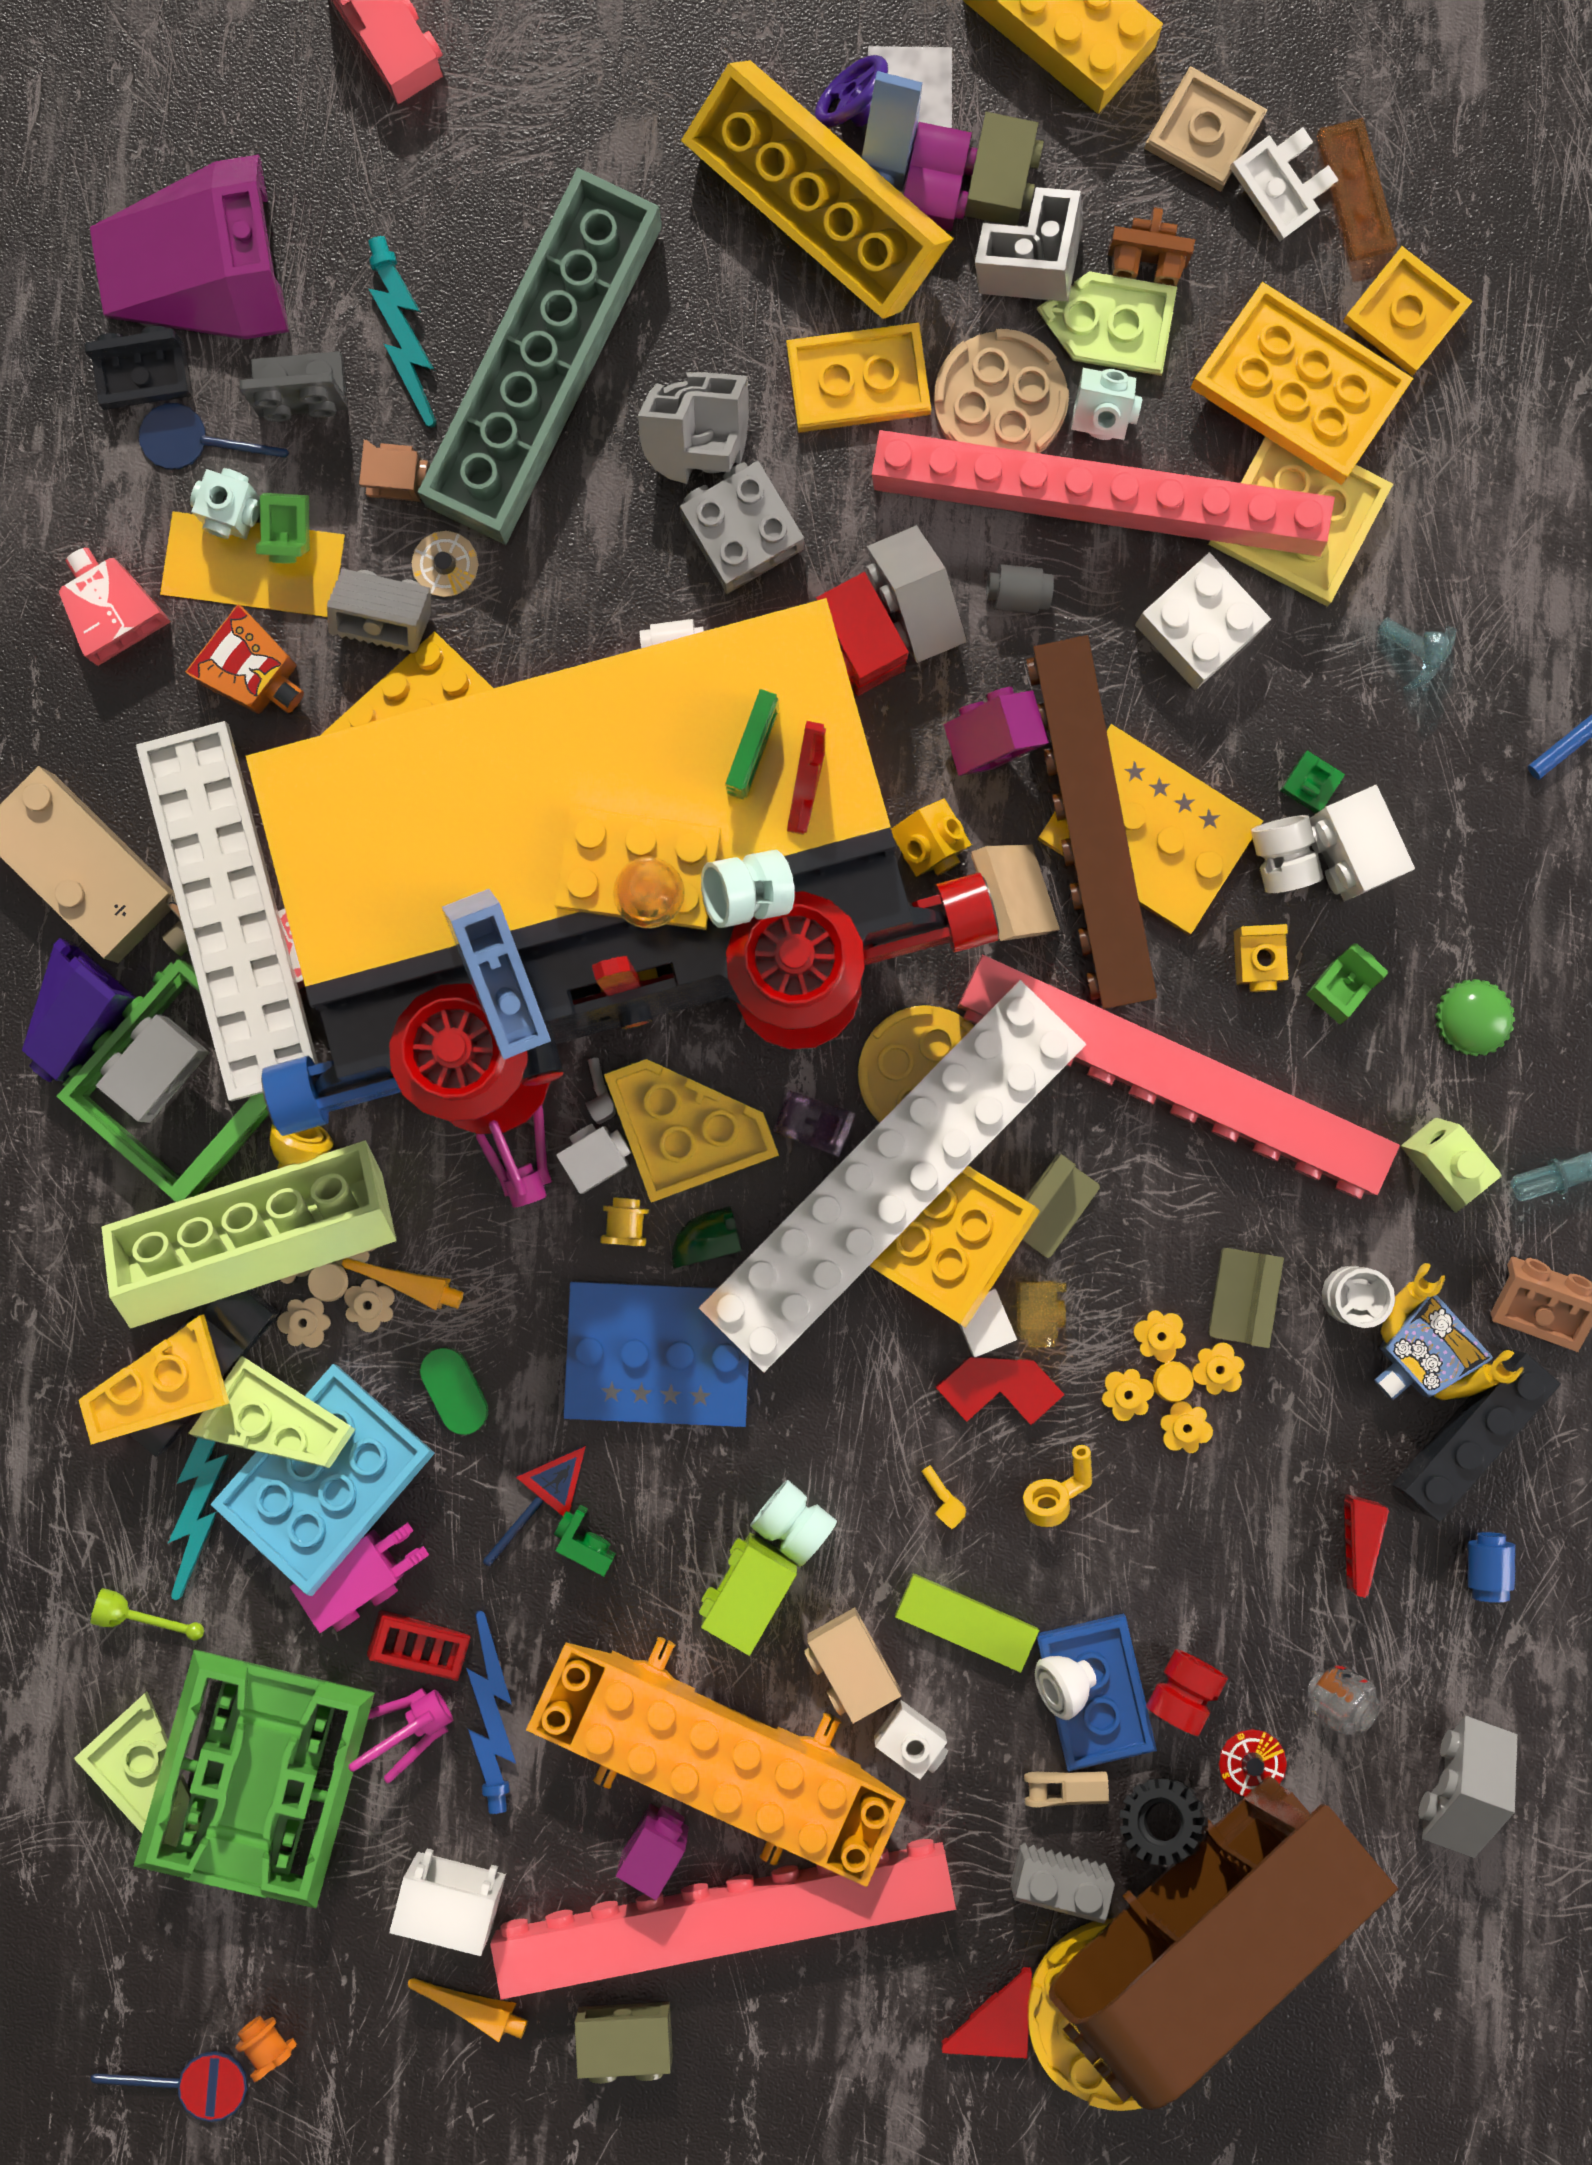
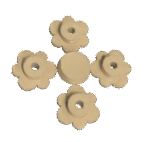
M376 1248L347 1258L365 1263L369 1260V1251H373ZM341 1259L280 1279L283 1283L289 1284L296 1279V1276L304 1277L309 1274L308 1287L314 1297L308 1298L304 1302L299 1299L291 1300L287 1306L288 1311L278 1317L277 1326L281 1332L288 1334L287 1340L290 1345L299 1346L303 1343L310 1348L317 1347L324 1340L323 1331L327 1330L331 1325L330 1318L323 1314L324 1305L322 1301L332 1302L344 1295L345 1303L349 1306L346 1310V1318L350 1322L358 1321V1325L363 1331L373 1332L379 1328L381 1322L390 1321L393 1317V1310L389 1307L395 1299L393 1290L388 1286L378 1287L377 1282L372 1279L365 1280L361 1287L352 1286L347 1289L348 1275L341 1266L343 1261ZM367 1301L371 1302V1309L366 1308L365 1303ZM302 1319L307 1321L306 1327L301 1325Z

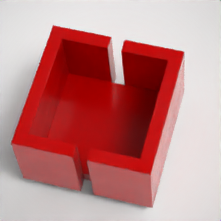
M865 571L816 597V601L827 598L849 681L857 696L905 671L909 651Z

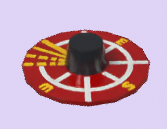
M1250 1729L1238 1732L1227 1740L1221 1750L1219 1759L1221 1777L1229 1789L1240 1796H1247L1268 1776L1273 1777L1279 1784L1285 1777L1287 1761L1284 1749L1276 1738L1265 1731Z

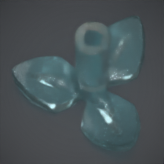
M1388 617L1384 619L1378 629L1380 635L1422 659L1423 669L1421 673L1411 683L1403 687L1405 691L1416 689L1429 682L1439 671L1440 664L1445 662L1451 654L1456 640V629L1447 626L1445 633L1436 631L1425 632L1424 638Z

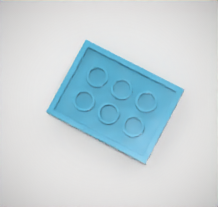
M335 1364L330 1366L305 1395V1397L355 1428L354 1433L330 1469L256 1452L210 1504L306 1595L310 1596L315 1594L435 1454Z

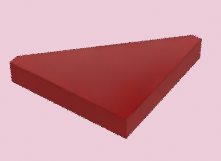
M806 720L787 832L804 835L808 831L826 752V728L821 723Z
M1023 1967L1020 1974L1001 1991L995 1992L953 2034L948 2038H944L941 2043L942 2053L1027 2058L1029 2034L1027 2013L1032 1982L1031 1967Z

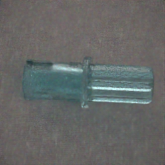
M1592 1151L1562 1161L1554 1158L1549 1160L1547 1166L1515 1175L1511 1181V1188L1516 1199L1525 1201L1555 1191L1564 1194L1568 1192L1569 1187L1592 1181Z

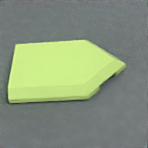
M1088 272L1071 286L1068 302L1047 300L1037 307V311L1073 361L1162 376L1177 286Z

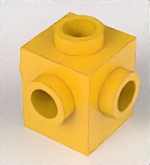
M945 798L918 809L891 828L893 837L902 851L905 861L910 865L916 877L931 870H934L937 876L945 873L960 863L957 855L972 845L964 832L961 822L955 817Z

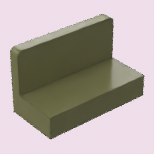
M1056 1154L1024 1199L1036 1206L1040 1212L1022 1241L1047 1258L1053 1255L1100 1189V1185L1077 1169L1075 1167L1076 1164L1062 1154Z
M1223 1248L1221 1250L1208 1329L1210 1337L1270 1348L1284 1257L1231 1248Z

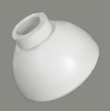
M1050 1656L1040 1659L1035 1669V1681L1042 1700L1055 1716L1063 1720H1070L1084 1708L1089 1697L1090 1688L1096 1685L1095 1673L1090 1664L1085 1660L1077 1663L1067 1657Z

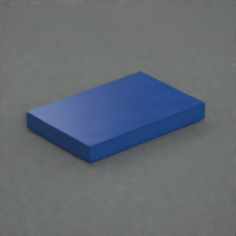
M1124 1613L1038 1633L1036 1639L1041 1659L1050 1656H1062L1070 1658L1077 1663L1085 1660L1090 1664L1096 1676V1685L1090 1688L1088 1700L1084 1708L1070 1720H1063L1054 1715L1068 1771L1157 1751Z

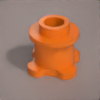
M258 2016L246 2024L237 2034L241 2040L235 2049L237 2052L243 2051L256 2070L250 2075L254 2082L260 2080L275 2067L284 2063L291 2056L292 2049L297 2045L293 2038L286 2042L283 2040L274 2027L276 2024L274 2017L264 2021L261 2016Z

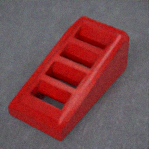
M1345 1494L1347 1588L1355 1595L1366 1598L1369 1594L1389 1510L1378 1502Z
M379 1610L367 1655L370 1661L458 1681L471 1636L400 1614ZM390 1627L398 1629L392 1650L384 1648ZM408 1633H416L410 1655L403 1654ZM427 1636L434 1638L428 1661L421 1659ZM449 1641L453 1643L446 1666L440 1665L438 1662L444 1642Z

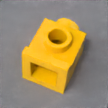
M1287 924L1243 926L1233 931L1236 985L1249 984L1250 992L1276 991L1277 983L1288 980ZM1260 950H1266L1271 954L1269 966L1259 964L1257 954Z

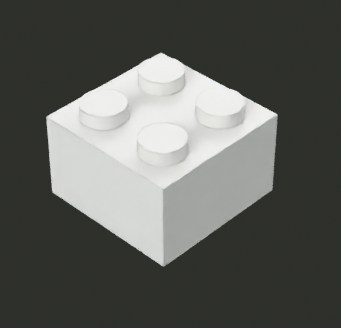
M1209 552L1141 614L1135 626L1196 691L1267 625L1271 618Z
M1377 784L1325 807L1310 818L1315 839L1311 846L1316 853L1322 852L1329 868L1325 870L1327 882L1334 894H1341L1344 902L1415 869Z

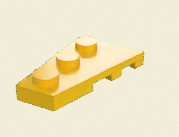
M204 1314L199 1315L177 1333L153 1347L151 1351L79 1399L91 1444L229 1404Z

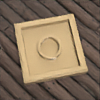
M1190 66L1146 141L1144 149L1221 192L1232 174L1229 166L1243 155L1264 119L1267 109Z

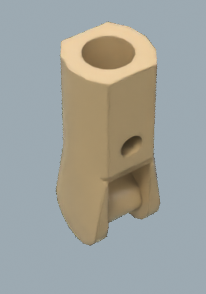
M1105 1771L1067 1773L1028 1772L1024 1774V1781L1029 1783V1796L1025 1798V1805L1029 1807L1108 1804L1109 1802L1108 1776ZM1047 1783H1060V1795H1048Z

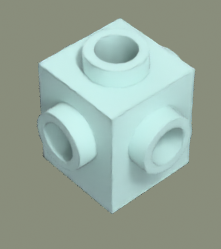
M1083 368L1073 409L1071 430L1086 432L1094 438L1101 440L1112 438L1124 440L1128 423L1137 424L1141 409L1142 397L1135 396L1136 378L1128 377L1124 372L1115 369L1098 371Z
M223 468L221 474L206 469L203 480L195 483L190 498V505L193 507L191 512L203 524L202 529L224 539H228L230 534L247 539L250 528L256 524L260 514V496L248 483L249 478L227 468ZM224 495L227 496L225 502L222 503Z

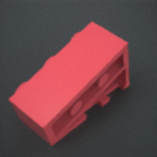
M331 0L397 104L402 103L443 77L437 60L443 54L429 31L423 34L416 23L419 17L410 0Z

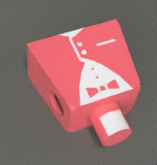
M89 548L79 549L66 558L65 562L76 579L62 586L59 594L82 653L97 666L170 623L166 614L115 558H109L98 564Z

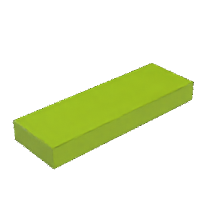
M915 1573L912 1574L895 1613V1617L1020 1673L1039 1633V1629L1033 1625Z

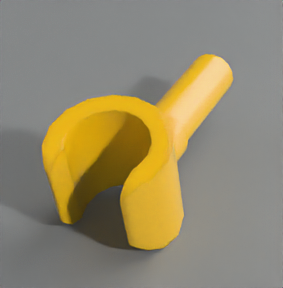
M929 1465L921 1472L936 1495L944 1502L935 1514L948 1527L953 1529L965 1517V1506L945 1488L931 1465Z

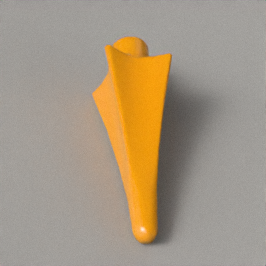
M344 1258L342 1261L344 1268L384 1283L435 1311L437 1308L441 1309L442 1304L456 1309L461 1304L464 1292L448 1287L451 1279L389 1269L351 1258Z
M411 1978L408 1981V1987L411 1990L451 2010L498 2043L505 2033L521 2039L525 2032L528 2020L512 2014L516 2003L458 1992L416 1978Z

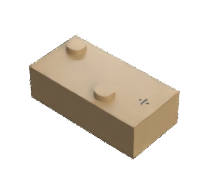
M38 766L0 804V857L104 959L119 963L171 911L166 902L173 893V890L55 774Z

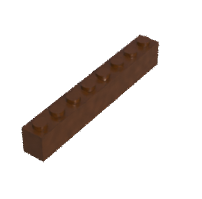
M1084 635L1033 646L1035 657L1026 659L1031 686L1040 684L1043 703H1038L1037 705L1044 728L1049 730L1052 748L1043 749L1048 776H1058L1061 793L1052 794L1057 822L1062 820L1067 822L1069 838L1061 839L1066 866L1075 865L1078 883L1069 885L1074 911H1084L1087 926L1086 928L1078 929L1083 956L1092 954L1095 972L1087 973L1091 999H1101L1103 1009L1157 999L1089 636Z

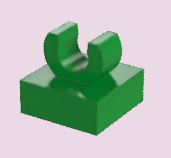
M1307 750L1303 753L1280 791L1316 814L1324 809L1345 774Z

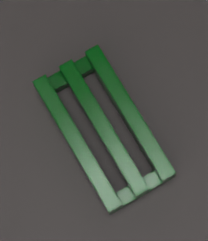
M760 689L725 783L727 794L743 800L748 796L779 711L777 694Z

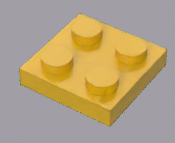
M1401 246L1348 312L1343 322L1413 376L1469 307L1472 300Z

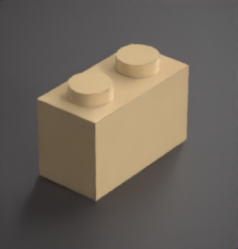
M855 1607L807 1634L810 1647L804 1650L805 1655L817 1675L822 1672L826 1674L832 1685V1688L827 1690V1694L839 1715L847 1712L852 1723H855L901 1697L898 1683Z

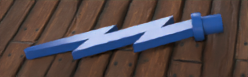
M477 1611L475 1617L487 1679L468 1668L466 1670L489 1738L468 1729L485 1780V1784L482 1785V1795L487 1796L489 1814H498L507 1811L505 1794L510 1792L509 1782L503 1781L495 1754L515 1764L516 1761L494 1695L511 1705L512 1703L485 1613Z

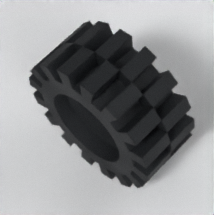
M1151 1779L1147 1780L1144 1784H1138L1133 1788L1134 1792L1126 1796L1123 1801L1126 1803L1125 1808L1120 1810L1119 1818H1123V1826H1120L1121 1835H1125L1128 1840L1125 1844L1130 1850H1134L1137 1853L1136 1856L1138 1858L1151 1862L1150 1864L1173 1865L1187 1861L1191 1855H1195L1200 1850L1199 1845L1205 1841L1207 1836L1204 1831L1205 1826H1208V1817L1204 1816L1203 1810L1206 1808L1203 1802L1197 1799V1793L1192 1788H1187L1184 1786V1783L1175 1780ZM1159 1803L1172 1805L1178 1811L1181 1819V1827L1178 1834L1168 1841L1155 1838L1147 1826L1149 1811Z

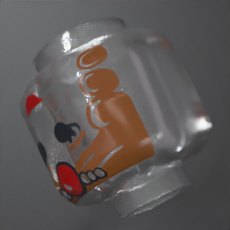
M1337 1665L1328 1669L1325 1673L1322 1671L1318 1672L1309 1684L1308 1695L1311 1696V1713L1317 1720L1340 1734L1353 1735L1358 1731L1365 1732L1376 1720L1380 1710V1701L1377 1699V1690L1374 1684L1349 1668Z

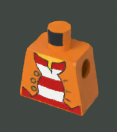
M239 604L236 605L185 671L202 686L257 714H260L270 701L274 702L285 712L290 713L297 707L304 696V691L288 680L297 664Z

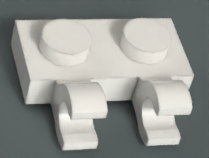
M1303 127L1279 146L1275 144L1269 135L1229 166L1279 241L1320 212L1314 199L1338 181V178L1328 165L1302 184L1288 162L1313 143Z

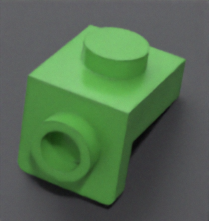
M261 494V541L256 544V554L269 555V561L273 563H295L296 557L302 556L310 550L309 495Z
M1354 943L1332 961L1306 995L1338 1024H1342L1352 1015L1369 991L1386 977L1388 971L1377 962L1372 954Z

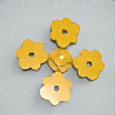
M1154 1310L1148 1314L1147 1321L1138 1322L1133 1330L1135 1338L1142 1342L1140 1344V1352L1147 1357L1154 1355L1158 1361L1164 1362L1156 1370L1153 1384L1147 1379H1140V1374L1135 1369L1126 1370L1124 1375L1120 1372H1111L1105 1378V1387L1108 1391L1103 1394L1102 1402L1107 1407H1112V1413L1115 1418L1120 1421H1127L1133 1417L1134 1413L1143 1415L1148 1411V1403L1146 1401L1152 1398L1155 1390L1157 1395L1163 1400L1175 1402L1171 1406L1170 1415L1163 1416L1160 1421L1162 1429L1166 1431L1163 1436L1165 1446L1170 1450H1180L1183 1448L1188 1453H1194L1198 1450L1199 1443H1206L1211 1439L1213 1429L1205 1421L1207 1414L1203 1408L1194 1407L1192 1409L1189 1403L1182 1400L1190 1395L1194 1380L1199 1384L1206 1385L1207 1391L1213 1395L1219 1394L1222 1389L1228 1392L1236 1391L1242 1383L1239 1372L1244 1368V1361L1240 1357L1234 1356V1350L1229 1344L1220 1342L1214 1345L1212 1350L1204 1348L1199 1351L1198 1360L1200 1363L1193 1367L1192 1373L1186 1365L1180 1362H1171L1176 1355V1349L1182 1348L1186 1343L1185 1336L1180 1333L1183 1328V1321L1177 1314L1168 1313L1163 1316L1161 1312ZM1160 1332H1163L1165 1335L1163 1340H1158L1157 1336ZM1222 1366L1223 1371L1218 1374L1216 1368ZM1131 1391V1397L1125 1398V1392ZM1189 1424V1425H1190L1189 1431L1184 1432V1431H1183L1184 1425Z

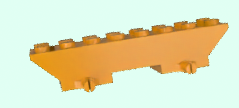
M662 1637L657 1638L648 1661L633 1660L613 1650L612 1653L565 1643L526 1731L600 1764V1768L593 1779L598 1785L601 1784L607 1769H609L610 1771L603 1784L604 1788L610 1789L616 1774L620 1773L767 1841L759 1857L767 1862L773 1850L770 1857L771 1865L778 1864L781 1853L785 1849L865 1887L868 1886L906 1800L861 1769V1764L841 1756L830 1745L839 1724L842 1722L840 1719L834 1716L831 1721V1715L823 1713V1718L814 1737L798 1736L781 1727L774 1729L696 1693L695 1688L674 1679L664 1669L676 1645L668 1640L662 1656H659L666 1640Z

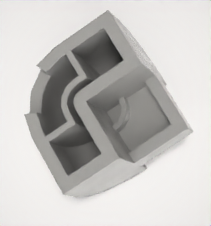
M686 372L687 381L670 384L666 387L656 383L649 391L638 414L640 443L644 456L653 468L670 480L687 484L693 469H700L707 473L730 472L734 463L740 464L745 451L748 431V376Z

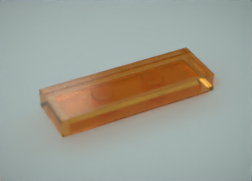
M1359 118L1320 128L1317 138L1325 167L1329 165L1338 178V181L1331 186L1350 261L1353 262L1394 251L1397 247V242L1364 119Z

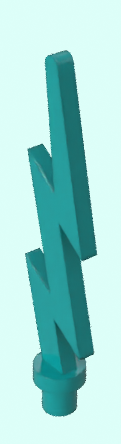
M384 236L373 237L368 241L372 254L369 258L371 269L378 272L389 293L369 289L402 349L387 344L384 345L425 424L433 428L436 426V420L413 364L431 370L435 369L400 308L420 313L421 311L395 267L397 259L395 253L389 251L386 238Z
M202 1438L197 1439L177 1482L178 1484L198 1477L168 1541L170 1543L190 1534L172 1590L171 1597L173 1600H178L183 1596L218 1511L200 1518L229 1456L227 1454L208 1461L216 1442Z

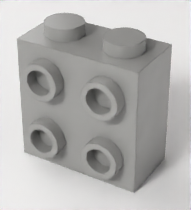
M759 461L749 466L744 462L732 467L730 472H726L723 475L724 480L710 489L707 485L696 488L684 498L685 503L680 505L681 517L726 594L804 550V536Z

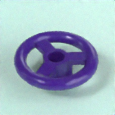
M870 55L859 59L843 70L828 85L819 98L815 108V117L827 128L841 125L848 120H851L856 127L867 124L877 71L888 73L889 70L886 59L879 55ZM835 98H839L840 102L835 112L828 113Z

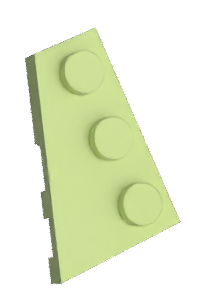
M241 1356L224 1380L229 1404L203 1411L188 1434L202 1439L330 1469L354 1433L355 1428Z

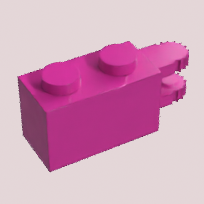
M408 1522L383 1539L379 1537L375 1529L363 1536L313 1596L306 1595L295 1583L290 1586V1589L319 1633L330 1626H333L336 1632L360 1617L356 1609L369 1600L372 1601L374 1606H377L398 1591L394 1583L404 1575L405 1571L429 1555L424 1546L414 1549L398 1563L390 1554L388 1548L394 1544L401 1543L413 1532Z

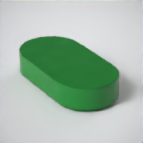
M448 1347L438 1348L430 1352L422 1361L420 1374L443 1423L450 1431L456 1434L466 1435L477 1431L487 1419L488 1404L465 1358L457 1350Z

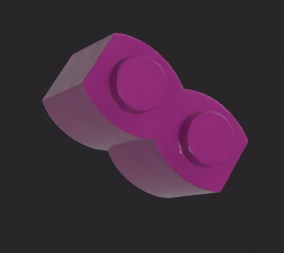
M919 122L904 196L943 230L952 231L954 218L962 220L964 218L969 192L960 189L963 175L972 176L978 148L969 147L972 132Z

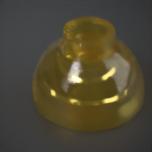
M640 857L627 863L616 876L613 886V899L619 914L627 922L641 928H656L670 922L678 914L684 901V884L680 874L668 862L656 857Z

